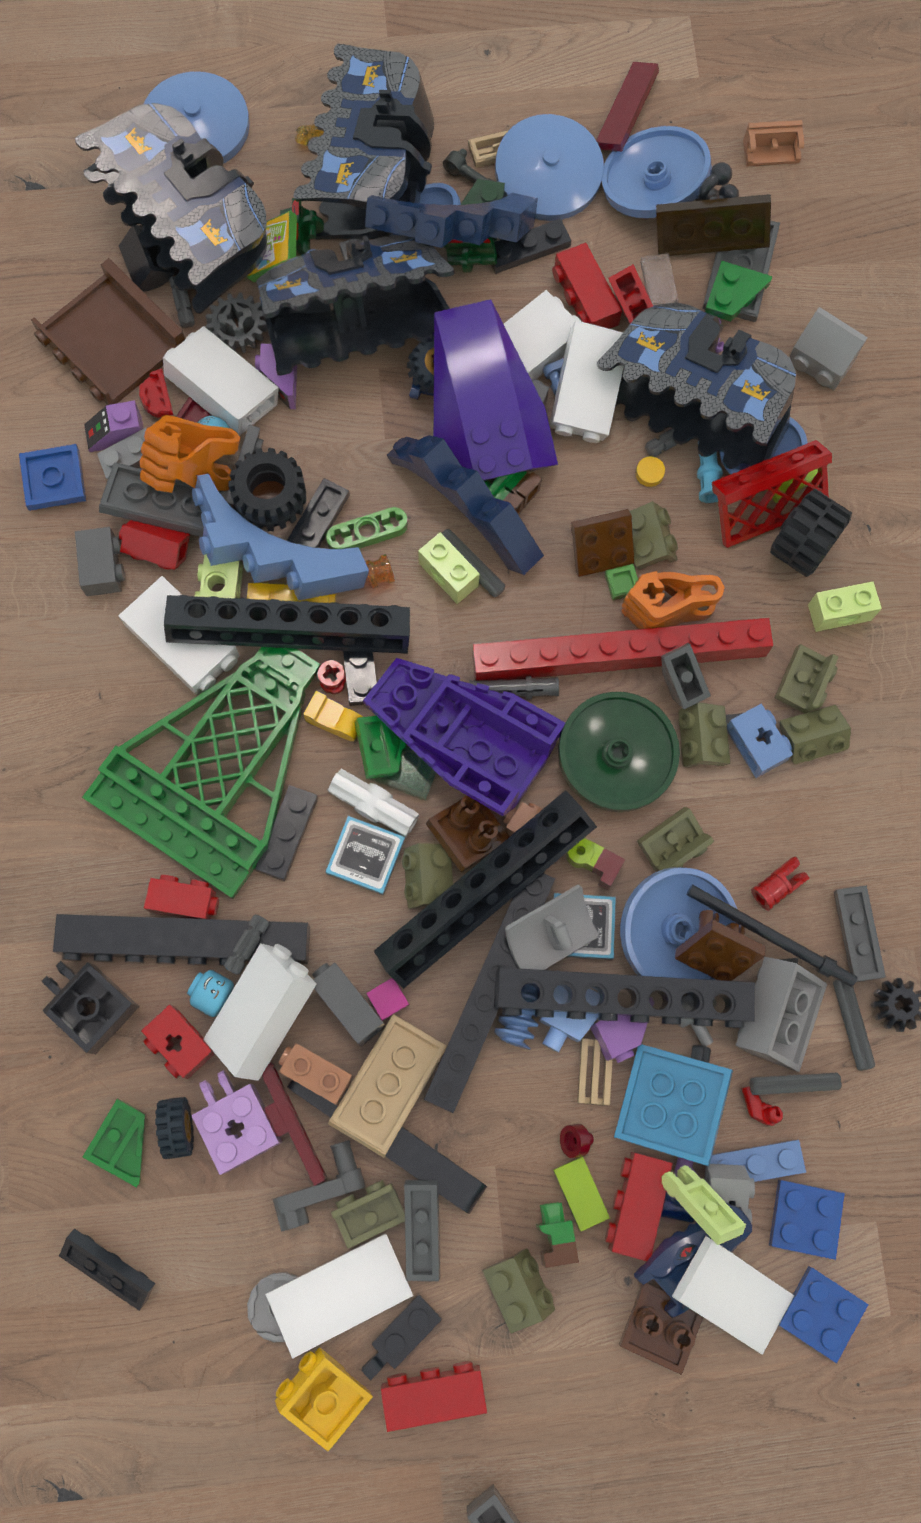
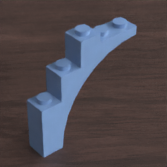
M209 474L197 476L196 488L192 489V497L195 506H199L202 512L201 519L204 531L203 537L199 538V545L202 554H207L211 566L243 560L246 572L251 573L254 583L286 577L290 590H294L298 601L364 587L369 569L359 547L345 549L313 548L291 543L268 534L248 522L227 503L218 492Z

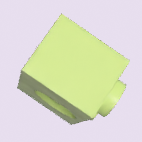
M441 532L418 550L419 564L456 604L461 602L479 586L480 573Z
M207 554L204 555L203 564L198 565L197 573L198 581H201L200 591H196L195 596L239 599L244 568L242 561L211 566ZM216 584L225 585L221 591H211L212 587Z
M874 581L817 592L808 604L815 632L871 621L882 609Z

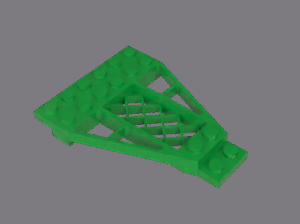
M260 647L255 656L241 664L236 672L121 746L115 745L98 768L100 774L82 798L234 899L268 848L305 700V690L317 675L321 664L298 649ZM249 694L251 707L234 710L232 697ZM217 696L189 736L171 726ZM253 696L265 704L255 706ZM228 704V705H229V711H227V712H222V711L224 710V708L226 707V705ZM273 709L275 723L258 726L256 713ZM278 712L284 715L280 721L278 717ZM252 714L254 727L237 730L235 717ZM231 718L233 731L216 734L214 722ZM211 728L212 735L204 737L208 730ZM166 729L183 740L184 743L163 772L159 774L129 753ZM273 730L262 745L260 733ZM256 734L258 748L241 751L239 737ZM288 735L275 790L272 792L256 782L254 777L282 737ZM234 738L237 752L220 755L217 741ZM213 742L215 756L198 759L197 745ZM193 752L194 760L186 761ZM255 755L244 770L242 757ZM238 758L240 772L223 776L221 761ZM216 762L219 777L202 780L200 765ZM195 766L197 781L181 784L179 770ZM174 777L176 785L171 782ZM238 779L229 793L226 794L225 781ZM220 783L222 797L205 800L203 786ZM250 786L272 799L262 840H258L226 818L244 790ZM199 787L201 801L184 790ZM220 804L216 811L209 807Z

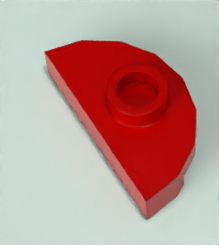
M163 369L152 371L149 374L150 377L139 386L140 402L144 410L154 417L161 419L165 415L173 416Z

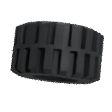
M262 448L256 449V454L254 455L248 452L244 455L245 460H238L235 463L236 470H231L229 489L234 507L242 517L251 524L254 523L260 529L263 526L267 527L268 531H274L275 526H280V529H284L287 527L286 522L289 521L293 524L297 520L296 514L301 515L304 510L303 504H306V488L300 466H297L296 460L293 457L288 459L287 453L283 451L276 454L274 448H268V452H263ZM266 481H275L284 486L279 495L270 499H261L252 494L259 484Z

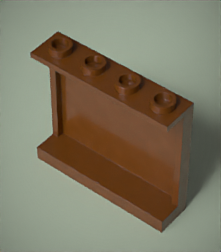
M108 258L100 264L104 273L102 277L43 324L35 317L31 321L36 329L34 335L44 347L49 345L53 349V355L62 365L67 363L72 368L70 371L79 383L86 382L90 386V393L99 403L104 401L107 405L117 404L150 377L149 374L152 371L160 369L163 366V357L166 352L171 348H176L185 341L183 331Z

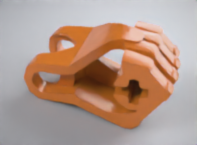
M171 415L162 416L160 420L146 429L144 434L145 441L141 447V453L143 454L140 458V467L142 468L140 473L141 481L157 491L173 493L176 479L196 488L197 476L209 474L218 491L229 490L231 469L227 465L218 464L215 461L223 455H232L238 451L241 437L236 431L225 427L207 426Z
M657 571L642 574L638 578L633 588L625 596L621 612L638 629L677 626L683 622L706 620L714 613L715 606L721 600L725 587L721 579L715 575L690 576L677 572L657 573ZM704 585L714 586L716 594L712 595L709 591L701 590ZM664 590L672 597L662 604L665 593H662ZM708 607V609L705 611L698 610V608Z

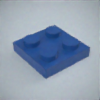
M77 444L19 453L25 503L29 511L86 501L80 452Z
M778 1180L769 1246L836 1260L845 1193Z
M808 1266L793 1293L794 1298L779 1326L837 1364L869 1304Z

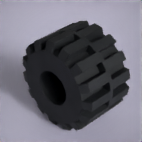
M813 489L790 512L780 527L781 531L774 540L770 553L805 577H808L815 572L849 524L852 512L817 489Z

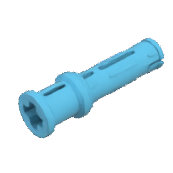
M717 451L708 457L699 454L700 467L697 471V478L701 483L699 500L704 503L718 502L717 496L712 491V482L723 476V469L718 465Z

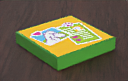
M291 210L267 221V249L261 263L247 275V278L252 282H256L260 276L280 263L296 257L297 215Z

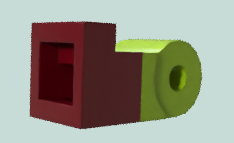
M586 838L582 839L566 853V858L570 865L576 868H585L600 876L601 879L598 885L608 891L625 861L624 858Z

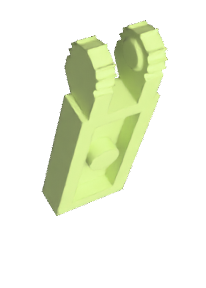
M686 1165L680 1167L677 1170L678 1177L670 1171L661 1176L663 1187L667 1190V1193L671 1197L676 1198L717 1245L743 1235L746 1224L712 1187Z

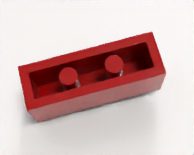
M585 242L557 253L555 265L552 267L554 279L557 283H561L564 288L567 304L573 306L576 316L581 322L608 329L619 326L622 309L587 243Z
M634 1152L630 1153L629 1158L624 1157L620 1176L624 1177L622 1190H616L613 1201V1209L617 1210L614 1223L609 1222L605 1235V1242L609 1243L608 1249L610 1251L643 1261H648L652 1256L667 1191L663 1187L661 1176L664 1173L671 1172L673 1163Z
M472 1361L456 1363L453 1365V1370L440 1372L439 1367L423 1369L420 1371V1376L407 1378L406 1373L391 1375L387 1377V1382L381 1385L387 1432L487 1413L480 1365L473 1366Z

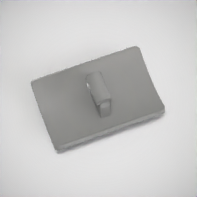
M580 885L574 886L505 928L507 942L518 969L546 970L599 936L588 913L583 896V888Z

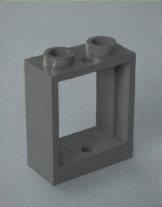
M325 963L312 974L315 978L313 980L317 983L314 989L359 1046L362 1047L385 1028L381 1019L336 963H333L331 966Z

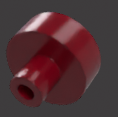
M582 1124L567 1125L560 1133L561 1149L569 1158L587 1155L590 1146L594 1142L593 1135Z

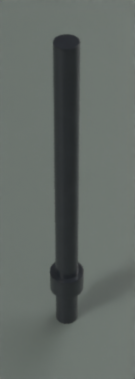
M693 884L688 889L687 896L816 967L818 973L827 978L832 976L850 987H853L856 983L857 976L838 966L837 961L826 955L822 957Z

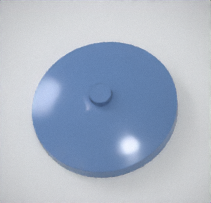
M185 72L174 75L158 84L144 102V104L157 103L171 106L182 113L193 125L200 138H206L210 144L219 150L224 160L223 164L232 159L241 150L249 133V114L242 94L231 82L212 73Z
M554 114L532 116L514 125L501 140L495 162L496 181L505 183L504 197L511 193L538 198L535 219L554 221L560 218L561 220L583 211L597 195L604 170L602 152L593 135L578 122Z
M660 126L633 134L628 138L623 151H612L604 163L602 186L607 201L617 211L636 218H656L657 204L694 201L697 198L699 187L710 176L712 169L709 148L698 134L682 127Z
M673 867L655 872L639 883L625 904L620 924L623 952L631 968L638 976L715 980L676 960L675 952L676 948L698 932L700 912L712 910L686 895L692 884L737 909L731 894L721 882L701 870ZM719 914V923L725 926L735 923Z

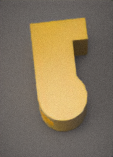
M315 691L303 714L307 723L348 741H355L357 732L354 721L359 717H363L357 712L344 708L343 705L328 699L326 695Z

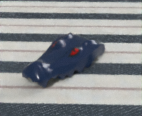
M726 1203L746 1224L743 1235L719 1244L733 1253L737 1246L751 1234L752 1224L741 1209ZM698 1223L689 1224L685 1231H676L671 1237L664 1239L648 1261L634 1273V1277L642 1285L654 1279L669 1295L671 1300L665 1305L664 1310L671 1318L690 1309L673 1298L672 1295L705 1236L710 1238Z

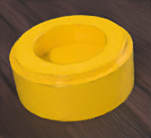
M645 457L637 465L636 478L640 484L646 487L657 486L663 480L665 466L656 457Z

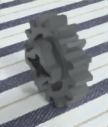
M239 292L237 298H233L231 293H228V300L224 301L218 297L219 305L209 306L211 314H206V328L232 350L236 351V348H241V351L246 353V346L250 345L255 349V340H264L263 332L268 330L266 318H264L261 303H254L253 296L250 295L245 300L241 292ZM235 318H237V321H238V324H239V327H238V328L236 327V324H235V320H234Z

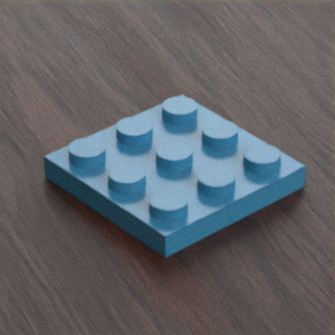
M641 1044L637 1048L614 1138L710 1166L733 1070Z

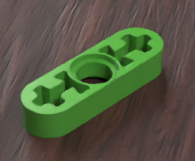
M391 507L334 525L326 534L328 548L345 549L359 547L361 549L401 536L407 530V515L401 508ZM395 517L399 521V526L394 527L390 523V518ZM380 520L382 521L384 532H380V525L378 522ZM363 525H372L375 528V533L370 537L362 536L359 533V529ZM352 529H354L356 541L352 539L350 532ZM340 534L344 538V544L339 545L335 541V536Z

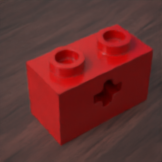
M634 264L608 278L630 324L642 311L653 307Z
M171 1004L141 1030L147 1037L143 1040L144 1044L155 1055L160 1052L167 1060L164 1066L175 1078L181 1076L182 1078L189 1079L215 1055L213 1050L203 1040V1036L176 1006ZM174 1037L182 1038L180 1042L182 1049L180 1051L176 1049L171 1050L174 1045L171 1039Z

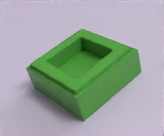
M634 564L605 571V578L612 600L625 598L638 580Z

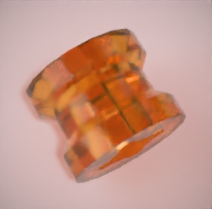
M386 554L379 556L378 560L365 561L369 569L367 577L372 589L379 587V584L383 582H395Z

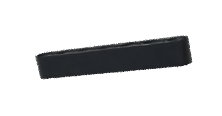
M291 1080L287 1086L330 1118L338 1105L294 1080ZM403 1127L399 1130L385 1155L419 1180H438L439 1194L469 1215L488 1187Z

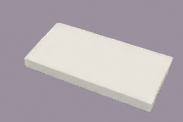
M386 1233L265 1294L292 1359L413 1296Z
M705 1236L672 1297L763 1355L794 1295Z

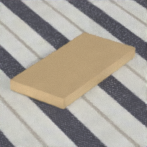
M393 1014L328 1124L384 1158L447 1046Z

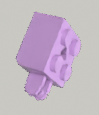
M224 1070L217 1074L218 1081L227 1096L217 1101L212 1086L204 1080L199 1083V1086L209 1106L191 1115L220 1175L226 1174L283 1142L281 1137L276 1136L264 1112L265 1105L256 1087L253 1084H248L235 1091ZM234 1121L244 1124L245 1129L241 1130L243 1135L240 1138L237 1134L232 1135L231 1133Z

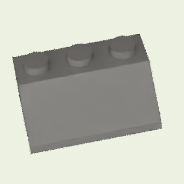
M764 957L755 984V1022H744V1028H740L738 1031V1039L735 1046L754 1056L800 1072L827 983L797 963Z

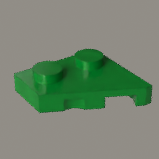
M721 261L705 313H711L720 319L731 322L743 307H747L755 299L758 293L764 288L767 289L773 276Z
M117 1098L82 1158L137 1188L141 1175L145 1113Z

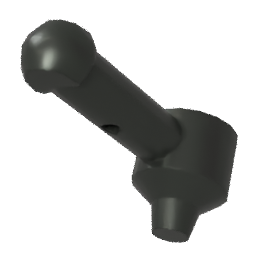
M463 148L459 151H451L443 161L444 169L452 176L461 174L474 184L477 179L493 181L467 165L465 159L467 151Z

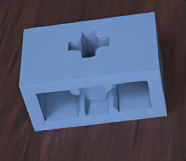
M762 703L735 717L727 724L728 734L755 778L787 762L793 755L790 741L785 735L780 734L775 726V717L771 711L765 710ZM758 737L760 739L764 737L766 739V742H758L756 738Z

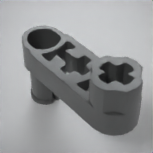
M350 1140L330 1146L338 1170L336 1179L273 1199L281 1232L309 1223L306 1206L366 1187L361 1168L356 1166Z

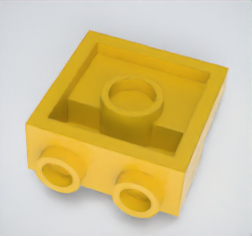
M319 1347L315 1353L309 1351L302 1357L298 1366L300 1371L292 1380L287 1378L279 1385L276 1391L277 1398L275 1403L281 1415L326 1451H329L373 1396L366 1387L346 1372L343 1365Z

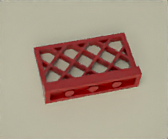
M814 440L713 481L712 491L718 498L723 545L729 548L782 526L790 512L781 514L788 501L790 500L795 503L793 508L797 507L807 493L813 489H817L829 497L827 465L832 463V453L819 441ZM818 469L811 482L805 479L810 471ZM794 479L785 492L779 490L783 482ZM801 483L807 485L799 499L793 497ZM768 489L759 503L752 500L757 493ZM775 493L782 496L774 509L766 507ZM742 500L734 513L728 512L729 504ZM749 504L755 506L756 508L748 520L741 518ZM763 511L769 513L764 523L755 524ZM737 521L744 524L739 533L731 536L730 531Z

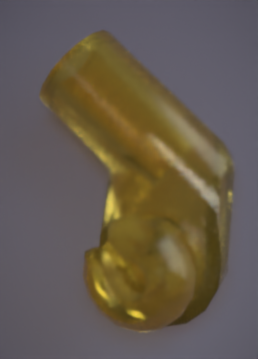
M315 124L300 125L296 129L295 141L307 146L310 137L322 136L324 131L318 130Z

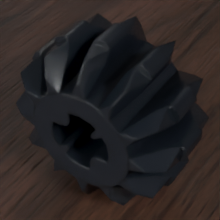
M895 978L893 983L888 980L882 982L883 990L877 989L873 993L880 1000L871 1003V1007L879 1008L880 1010L874 1018L876 1020L885 1018L884 1028L891 1029L894 1026L896 1032H904L906 1027L910 1030L917 1027L915 1020L921 1021V1012L919 1011L921 1009V1002L918 999L921 997V990L913 992L914 982L908 981L904 984L901 978ZM897 1000H901L903 1003V1007H900L901 1010H897L895 1007V1003H898Z

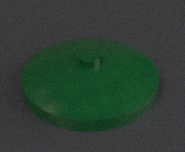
M606 692L587 699L571 713L559 737L558 759L566 782L582 800L606 811L629 812L651 804L670 786L679 765V741L671 721L654 703L633 693Z

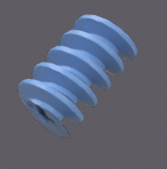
M525 984L521 989V995L525 1001L533 1002L536 999L537 992L532 985ZM522 1010V1016H499L498 1021L505 1028H496L494 1033L506 1043L530 1050L531 1048L524 1043V1039H534L535 1037L527 1030L528 1027H538L539 1025L531 1018L535 1011Z

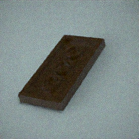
M771 194L657 204L658 257L769 248Z

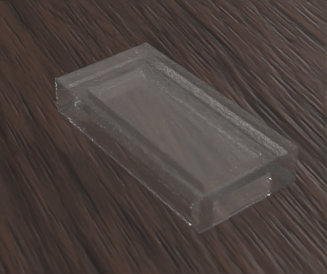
M669 254L641 257L640 264L645 288L653 306L679 303Z

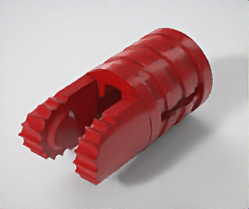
M796 856L790 858L772 872L770 876L766 877L764 881H761L758 886L751 889L753 897L765 910L770 911L774 905L780 903L787 895L793 893L810 879L806 872L796 874L789 880L786 878L800 865Z

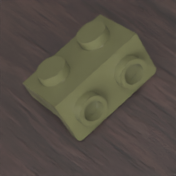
M652 501L631 510L634 562L636 567L641 570L666 559L671 562L677 561L675 551L678 550V544L674 535L670 534L668 525L671 524V519L666 508H662Z
M802 644L796 646L774 698L803 713L819 709L827 697L825 692L827 684L833 680L838 668L835 665L838 656L832 654L825 657Z
M698 702L686 709H680L678 715L683 766L692 767L698 764L725 766L731 764L725 706Z
M836 705L780 720L779 729L791 743V752L793 753L791 760L794 764L839 753L850 747L851 727Z
M683 807L637 840L652 868L657 872L667 868L683 867V864L691 858L704 854L708 849L707 847L714 842L710 835L703 832L694 814L688 807Z
M417 843L404 849L402 865L405 869L406 885L404 895L407 900L408 909L428 906L453 885L451 858L441 844Z
M381 1180L365 1188L367 1195L355 1200L352 1194L335 1202L338 1209L333 1210L331 1214L338 1224L348 1249L405 1221V1211L392 1183L385 1185L384 1181Z
M527 1248L483 1270L510 1333L542 1322L555 1311L552 1294L545 1287L539 1274L538 1264Z

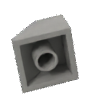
M819 307L793 347L789 358L797 370L807 373L815 378L820 385L829 387L834 391L852 367L868 337Z

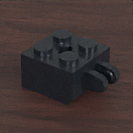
M60 961L56 967L70 981L62 989L52 977L46 975L42 983L56 996L43 1009V1012L86 1053L96 1055L140 1006L96 965L87 962L76 974L64 962ZM88 1003L96 1004L95 1012L87 1015L90 1010L87 1007Z

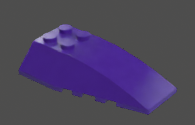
M491 299L434 312L433 436L444 439L460 465L478 471L483 481L558 465L546 408Z
M399 658L393 661L363 699V703L450 786L502 816L518 805L546 764L566 724L513 693L503 691L502 694L489 690L487 685L466 683L460 681L458 676L434 673L432 668Z

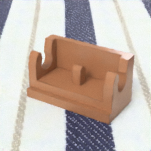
M802 120L748 123L743 139L746 166L800 163V148H804Z

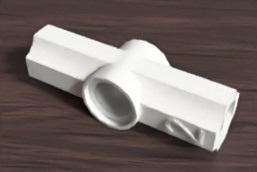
M342 768L336 773L328 788L329 793L355 807L354 810L374 823L380 822L404 837H407L419 818V813L393 799V796L385 789L373 783L367 784Z

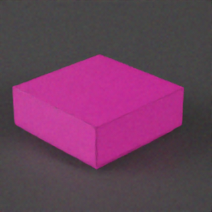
M393 978L366 993L382 1021L409 1006L408 1001Z

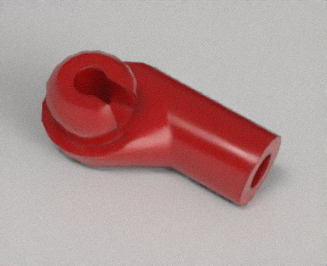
M750 1086L741 1088L747 1111L751 1118L766 1126H774L782 1121L783 1112L780 1107L771 1106L761 1101L760 1095H753L751 1093Z

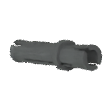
M526 676L525 679L469 680L470 684H484L489 686V690L502 694L503 691L510 692L519 697H526V700L532 699V696H559L558 677L532 679V676Z

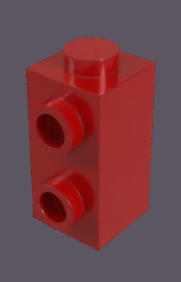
M130 520L122 525L119 532V540L122 541L120 552L128 554L136 560H146L155 563L162 569L175 570L186 560L190 534Z
M161 875L160 879L150 878L144 909L148 912L186 919H211L212 915L216 916L219 898L216 897V892L209 888V883L199 880H191L190 884L179 883V878L170 875Z

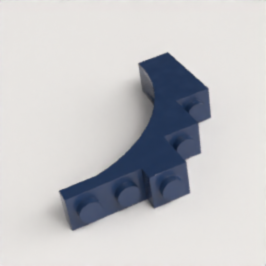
M511 193L502 199L485 203L438 205L397 201L371 195L367 197L365 227L415 238V242L443 248L453 239L481 245L489 237L518 242L534 227L538 198Z
M431 435L420 440L405 437L399 439L393 445V449L387 454L391 463L407 468L417 474L454 504L480 531L509 570L525 575L544 556L512 504L494 498L478 471L462 467L444 439Z

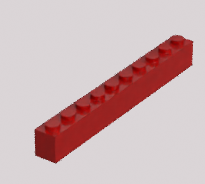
M769 618L473 644L472 659L475 680L525 679L526 676L540 678L661 667L662 655L687 643L691 644L698 663L766 657L774 645Z

